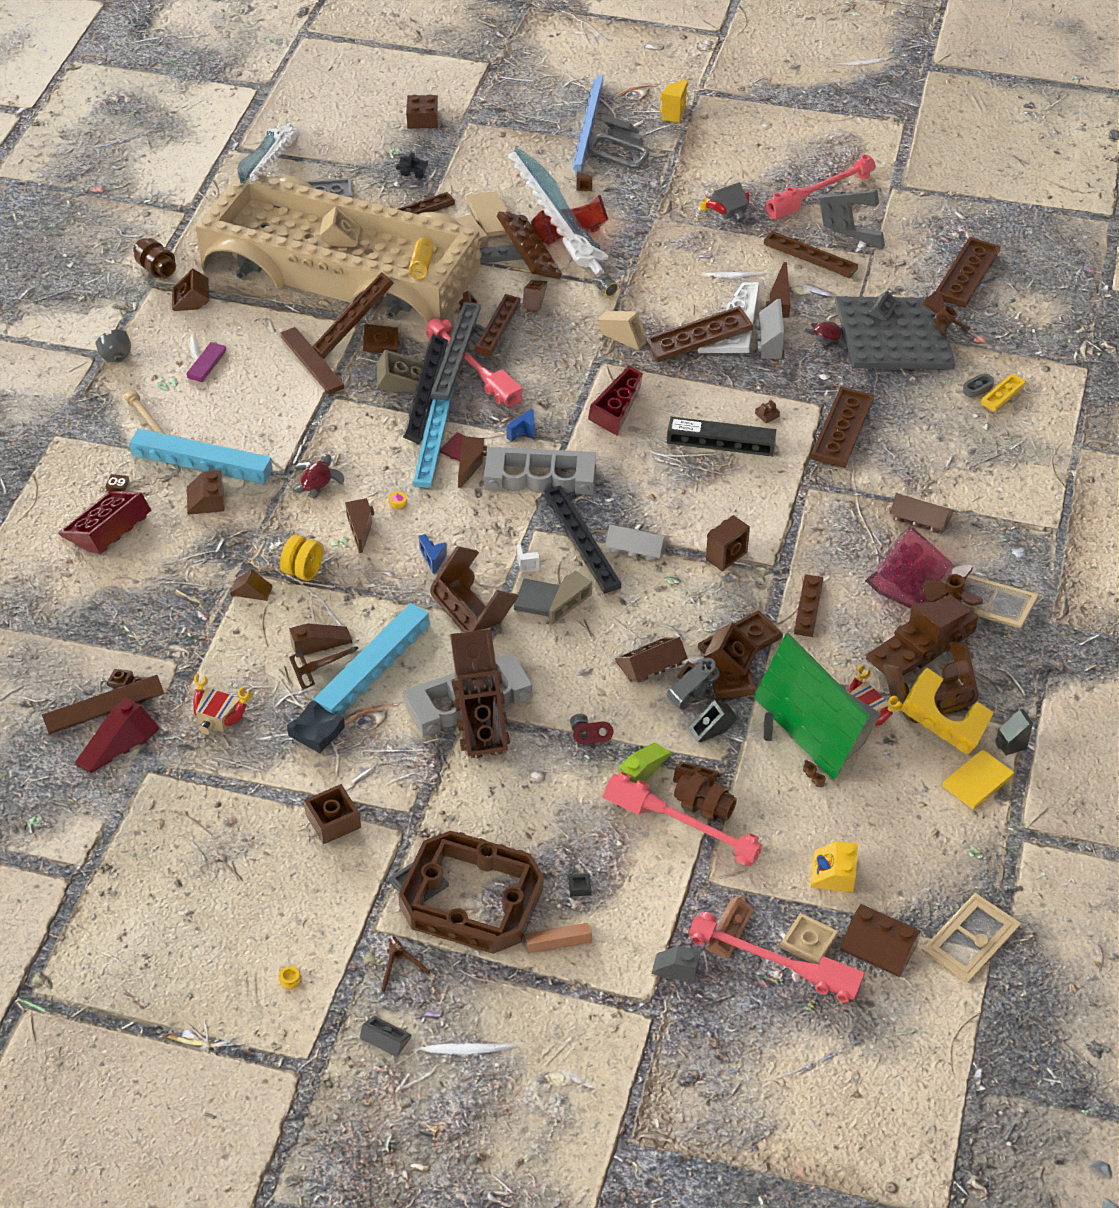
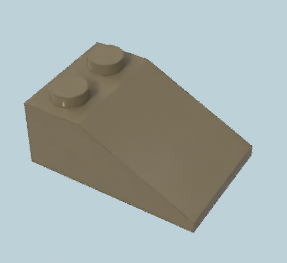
M384 350L377 362V388L393 393L415 392L424 361Z

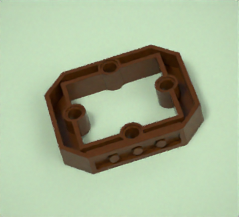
M450 830L423 841L399 892V907L413 930L494 954L521 943L543 891L544 876L530 853ZM445 856L477 865L483 871L495 870L520 878L517 887H508L503 891L502 910L505 915L499 928L468 919L466 911L460 908L445 912L423 905L427 892L439 889L443 883L441 863Z

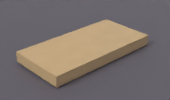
M497 191L466 195V201L480 227L487 234V237L507 234L496 217L499 211L508 212Z

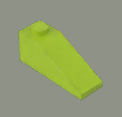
M654 742L631 754L619 766V772L629 774L631 776L630 781L637 783V780L645 782L671 755V752Z

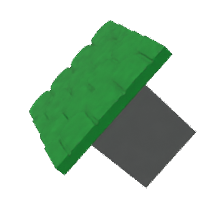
M786 633L780 642L779 648L754 695L756 701L768 712L773 713V719L795 739L796 743L833 780L837 778L844 763L865 744L881 714L847 692L789 633Z

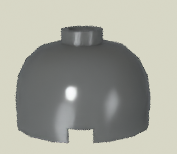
M112 330V334L106 335L104 333L98 337L95 345L99 355L104 360L121 362L129 355L131 341L126 331Z

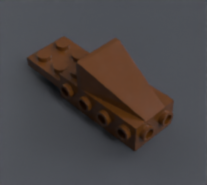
M951 594L944 599L941 598L938 602L913 604L909 622L903 626L900 625L894 632L895 636L866 655V660L884 675V664L901 667L902 676H904L917 666L921 669L951 648V642L959 643L973 634L977 628L978 616Z
M491 629L450 634L455 669V679H452V687L456 698L454 703L456 711L460 713V719H457L458 730L462 731L463 739H460L461 751H465V754L471 758L483 757L482 754L488 753L491 755L502 754V751L508 750L507 744H510L509 733L505 730L507 716L506 712H503L502 704H505L503 692H500L502 677L501 673L496 669Z

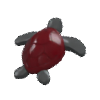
M826 321L819 324L812 322L811 326L813 329L806 328L804 331L808 334L816 335V339L819 342L831 344L832 341H837L845 349H848L846 340L842 337L844 334L842 326L834 322Z
M324 454L320 461H307L298 463L295 466L296 470L304 471L301 474V485L296 486L294 491L295 493H302L305 490L310 491V496L315 499L318 497L317 489L327 485L330 478L339 484H343L344 476L340 471L328 467L331 464V456Z

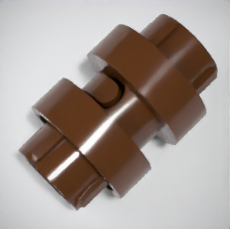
M143 238L135 243L133 248L135 261L154 277L166 278L175 272L176 262L174 254L163 247L157 240Z
M697 773L692 777L687 774L683 775L679 779L674 791V797L681 801L682 808L693 813L698 809H702V817L713 822L718 818L724 821L728 820L733 814L737 803V798L730 794L729 787L718 782L711 787L709 786V778Z

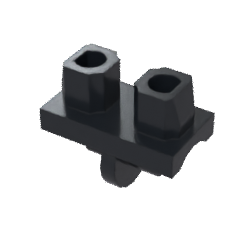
M411 152L409 156L400 158L396 169L400 170L402 176H408L410 172H414L416 178L422 179L428 166V161L415 158V153Z

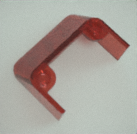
M598 195L590 204L559 212L574 234L590 230L591 232L599 231L600 227L609 220L601 195ZM542 210L531 221V225L543 243L546 242L548 245L556 242L557 239L564 238L557 233L558 227L551 224L550 220L552 218L546 216L544 210Z

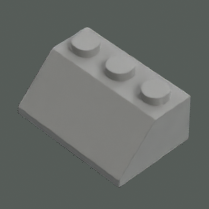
M777 299L759 312V319L755 320V329H758L756 331V340H759L757 342V352L761 353V359H782L784 327L781 299Z
M609 525L605 547H610L611 552L621 553V550L628 551L630 556L639 557V554L646 555V559L657 561V558H663L670 536L619 525Z

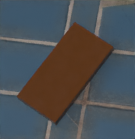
M759 610L734 623L759 647L758 651L783 638V633ZM714 635L698 643V649L703 654L707 651Z

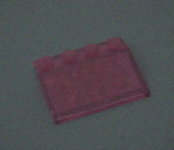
M910 526L899 535L866 578L865 582L878 594L911 609L913 604L926 601L923 591L924 581L940 582L953 563L913 526Z

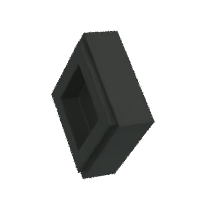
M766 712L764 717L765 741H772L773 713Z
M590 874L568 875L570 897L591 895Z

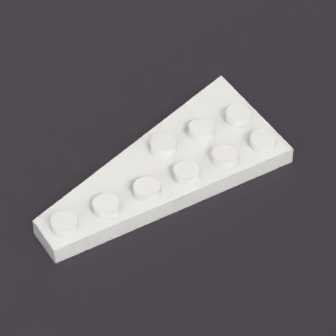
M759 282L742 283L734 294V299L728 303L726 309L741 306L753 326L760 288ZM753 330L698 349V353H749Z

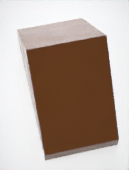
M251 569L235 580L230 595L267 601L273 587L272 584Z

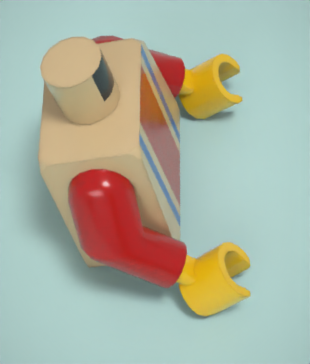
M860 665L857 668L859 676L853 679L847 692L881 713L874 725L880 726L893 714V710H900L902 703L898 701L897 696L890 697L887 702L867 681L862 682L863 679H868L871 676V672L868 669L865 674H862L865 667Z
M196 674L194 682L197 684V689L194 691L193 708L200 724L199 731L205 735H208L212 729L222 732L229 726L239 722L246 709V701L251 700L253 697L252 692L248 690L244 696L246 689L241 687L238 690L239 697L207 687L203 690V687L208 684V678L204 675L203 681L199 683V675Z

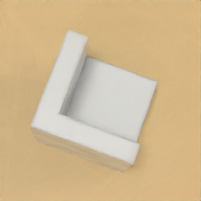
M521 544L517 545V559L521 573L539 571L538 552L523 554Z

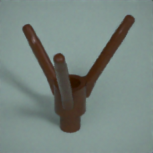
M396 937L389 938L390 953L382 983V992L386 991L394 959L406 957L426 974H430V970L410 955Z

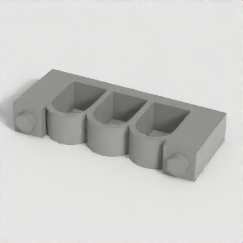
M488 447L484 472V490L503 491L504 488L508 491H520L527 487L533 492L540 493L561 486L566 494L575 491V494L593 495L596 452ZM505 466L525 467V470L520 475L512 476L505 473ZM531 467L551 468L550 473L543 477H536L530 473ZM556 468L576 469L575 474L569 478H560L555 474Z
M513 652L495 658L496 669L501 673L502 684L506 689L503 691L505 704H502V707L508 706L511 701L516 704L532 698V683ZM454 673L403 691L404 704L423 737L441 731V727H452L457 724V719H460V713L455 708L444 712L437 710L431 702L448 695L455 707L454 699L456 698L452 687V679H455Z

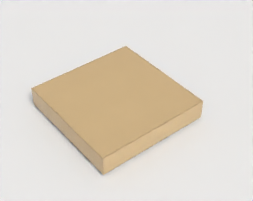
M800 913L780 943V948L809 963L819 965L822 956L825 957L837 939L839 931Z

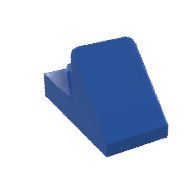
M532 408L506 425V437L512 442L524 433L534 439V410Z
M426 534L419 535V549L432 573H436L447 556V543L434 545L433 541L429 540Z

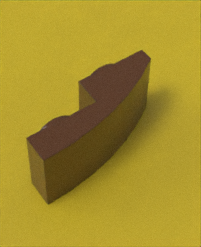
M114 669L107 681V686L117 689L148 677L134 676L131 670Z

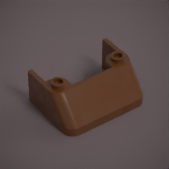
M456 546L430 588L431 596L462 632L487 629L505 618L519 596L515 593L496 590L485 606L470 589L475 575L469 567L479 552L474 549Z
M955 642L950 643L954 662L944 666L942 670L943 682H941L934 698L935 705L942 715L971 706L978 700L979 693L968 645ZM884 664L889 693L891 697L897 696L898 701L903 705L910 690L907 683L903 680L901 667ZM902 712L908 721L913 723H919L913 718L909 717L904 712Z

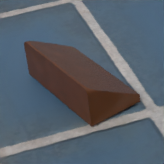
M679 762L674 771L673 782L678 783L679 779L685 774L692 777L697 773L709 778V786L712 787L716 783L719 772Z

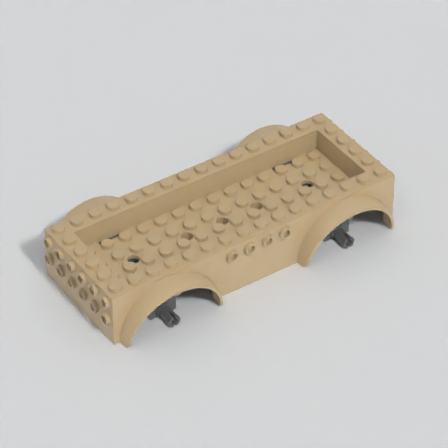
M242 170L195 227L202 269H205L209 264L211 253L229 251L232 252L233 257L237 258L238 267H241L236 272V276L239 279L242 278L244 280L250 271L260 272L263 269L271 277L277 289H282L284 285L347 301L350 302V305L357 299V295L362 293L382 272L394 282L383 295V297H386L387 306L390 307L386 312V316L389 319L391 317L395 319L399 311L409 312L413 307L422 316L426 325L434 318H439L441 321L446 319L481 267V238L477 229L462 226L455 219L437 212H425L417 215L315 189L304 180L289 175H278L272 178L261 175L255 182H250L251 172ZM335 206L361 226L356 247L331 246L319 237L323 217ZM420 238H428L434 245L428 272L424 278L415 279L409 273L415 245ZM422 272L415 273L416 275H423L421 274Z

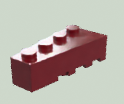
M628 365L590 405L588 420L618 436L641 388L643 373Z

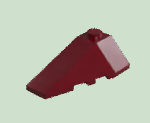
M125 697L111 710L75 761V765L92 773L112 762V758L119 754L130 752L129 749L135 745L146 743L159 730V726L141 705Z

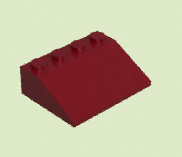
M109 491L61 529L58 534L88 552L100 554L105 552L111 543L117 542L122 534L132 530L137 522L144 520L147 517L146 515L152 510L142 492Z

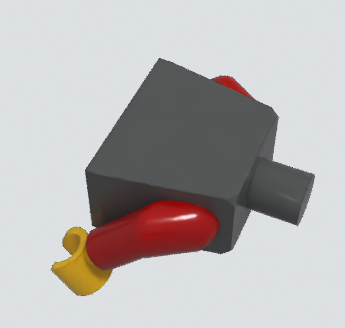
M738 182L714 191L710 200L705 198L704 202H699L700 209H713L726 219L735 216L736 220L741 222L746 218L744 212L749 205L750 194L743 190L741 183Z

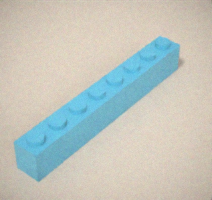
M137 429L129 442L132 456L204 472L221 470L224 476L265 484L273 471L270 456L148 430Z
M410 603L313 701L317 702L325 710L342 716L345 710L350 705H353L357 698L363 692H366L375 680H378L382 673L391 667L394 661L403 655L406 649L415 643L423 632L428 630L430 626L429 612Z

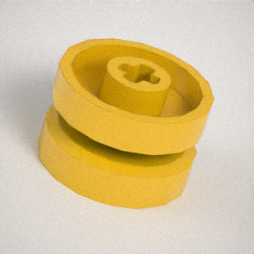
M298 534L292 535L287 540L280 557V570L282 573L290 576L296 575L298 579L304 581L312 580L317 574L323 559L322 543L313 539L307 540L306 537Z

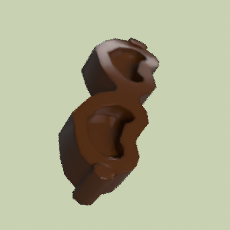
M805 760L803 772L806 773L808 778L812 779V783L817 787H823L826 781L825 775L817 773L816 765Z

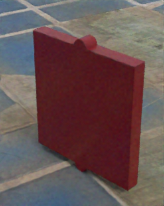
M457 432L440 449V453L450 457V459L460 461L462 439L465 435Z

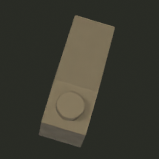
M576 570L570 575L565 576L549 609V623L551 625L592 595V581Z

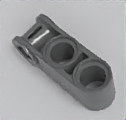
M712 658L702 659L668 690L667 697L681 710L689 707L698 696L703 694L719 678L720 671L716 667L715 661Z

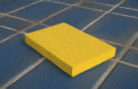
M982 749L942 782V787L974 810L1013 778L1014 772Z

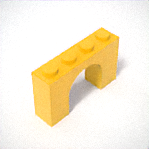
M926 668L917 678L900 710L940 736L943 740L955 746L959 751L968 755L977 746L994 712L977 701L968 710L963 721H952L944 717L937 709L934 699L943 678Z

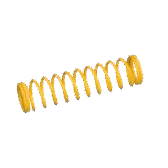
M420 238L415 245L409 266V273L415 279L424 278L428 272L434 248L433 242L428 238ZM422 272L421 274L423 275H416L415 273Z

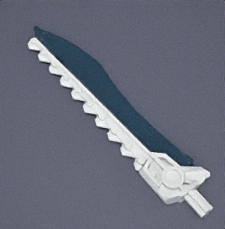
M291 123L278 129L269 128L259 147L238 164L237 174L240 183L244 184L248 178L250 182L258 180L259 176L263 175L262 172H265L266 168L270 167V164L274 163L275 159H278L277 156L281 155L285 148L291 146L299 136L297 128L291 126Z
M515 146L514 152L508 155L509 159L515 161L514 167L521 171L520 177L527 180L526 186L533 189L532 195L539 198L538 205L545 208V215L552 218L550 220L551 224L558 227L557 233L564 237L563 243H565L566 249L577 266L590 267L597 277L604 274V270L599 262L607 260L608 255L600 250L601 246L590 237L576 219L554 178L535 159L519 149V146Z

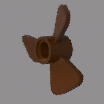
M936 293L927 296L923 300V304L936 313L933 319L942 336L946 334V329L952 322L967 330L971 329L970 326L956 319L958 316L957 312L951 306L944 304L942 295Z
M972 565L954 567L951 570V575L946 578V583L932 580L924 581L923 591L926 601L937 602L951 594L957 600L963 599L970 606L983 604L981 597L965 590V578L971 573Z

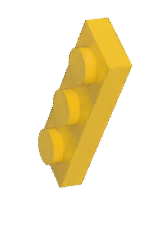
M1011 373L981 399V405L996 412L1025 387L1026 381Z

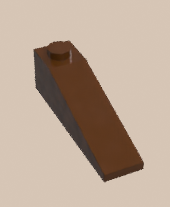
M783 262L770 291L769 301H766L765 306L766 308L775 300L781 299L783 318H789L791 305L787 262Z

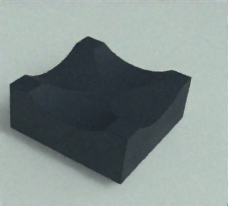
M313 700L297 719L287 725L289 737L318 753H321L345 728L344 717L325 710Z

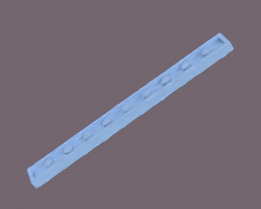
M597 74L596 80H593L586 115L584 116V124H582V133H580L577 151L575 152V161H573L572 169L575 170V177H577V172H583L603 89V75Z

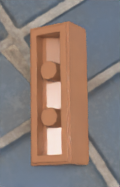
M739 896L735 897L728 903L717 924L716 930L739 939L754 908ZM714 938L705 947L707 951L726 959L730 958L735 946Z
M588 923L525 933L524 939L528 953L591 943L592 932Z

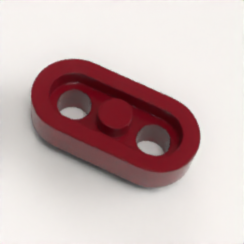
M604 721L580 724L573 730V738L578 744L606 742L612 738L614 730L610 723ZM601 728H604L606 730V734L604 736L599 734V730ZM580 731L586 732L585 738L579 736Z

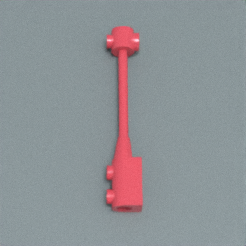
M863 154L860 160L854 162L853 168L813 186L799 189L788 187L785 193L776 192L773 198L766 202V213L774 220H777L800 210L801 201L819 189L854 174H857L860 179H867L870 176V172L876 168L875 162L872 157Z
M439 318L432 319L427 325V337L430 339L434 333L448 340L449 344L451 339L450 332L452 331L451 323L448 319L442 321ZM466 351L464 359L479 372L485 383V392L488 395L493 393L497 404L504 403L507 407H511L522 401V387L505 371L501 369L494 373L482 367Z
M619 772L618 775L613 774L608 781L602 798L637 815L645 813L647 809L661 814L665 813L735 847L734 854L737 855L735 860L742 865L751 866L752 863L757 861L762 851L763 844L758 842L760 838L757 835L748 833L747 837L742 835L738 840L669 807L664 801L654 795L652 791L648 790V783L640 780L634 783L630 781L631 776L627 773Z
M702 912L700 916H695L689 936L692 937L691 940L696 945H703L704 942L710 944L713 938L793 969L794 972L812 982L816 986L815 990L820 994H827L828 991L837 994L836 998L843 1003H847L849 999L855 1000L865 972L822 956L819 965L794 961L716 930L717 919L711 913Z

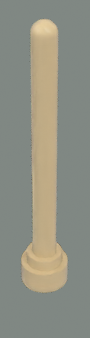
M136 390L127 391L124 395L126 402L136 407L155 432L165 434L141 404L140 395Z

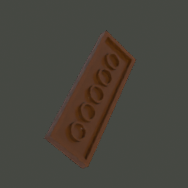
M499 211L496 217L531 273L560 279L562 272L535 232L534 227L528 221V218L522 214L515 215L511 212Z
M969 237L935 291V294L942 295L944 301L966 307L1000 252L1001 246Z
M737 306L646 337L645 340L657 362H661L753 330V324L741 306Z
M840 386L811 453L812 460L843 468L846 467L873 403L874 394Z

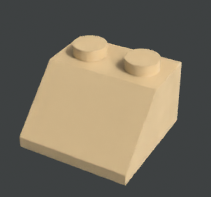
M335 206L323 217L319 237L331 246L356 247L361 226Z

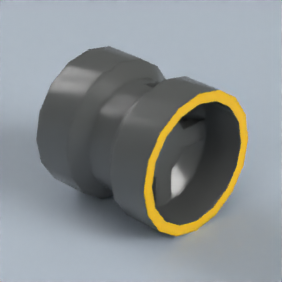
M603 274L596 280V287L607 297L613 296L618 291V284L608 274Z

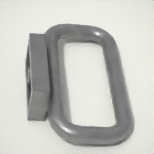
M616 126L612 130L613 135L600 133L593 138L588 146V150L592 155L629 168L641 167L650 154L648 148L643 146L642 135ZM605 139L641 151L643 155L637 162H631L596 150L595 146L600 140Z

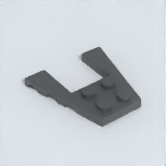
M877 189L872 191L861 190L856 193L824 194L819 198L823 226L879 249L885 246L883 232L856 228L854 226L851 203L876 207L879 204Z

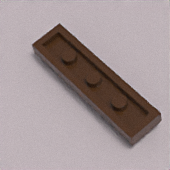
M805 574L794 628L795 635L813 637L824 577Z

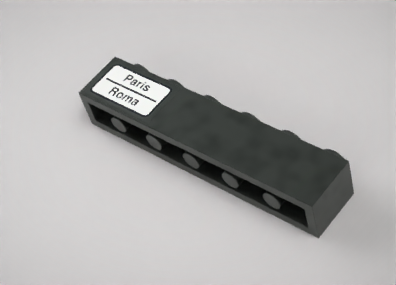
M670 416L667 444L773 457L777 429Z

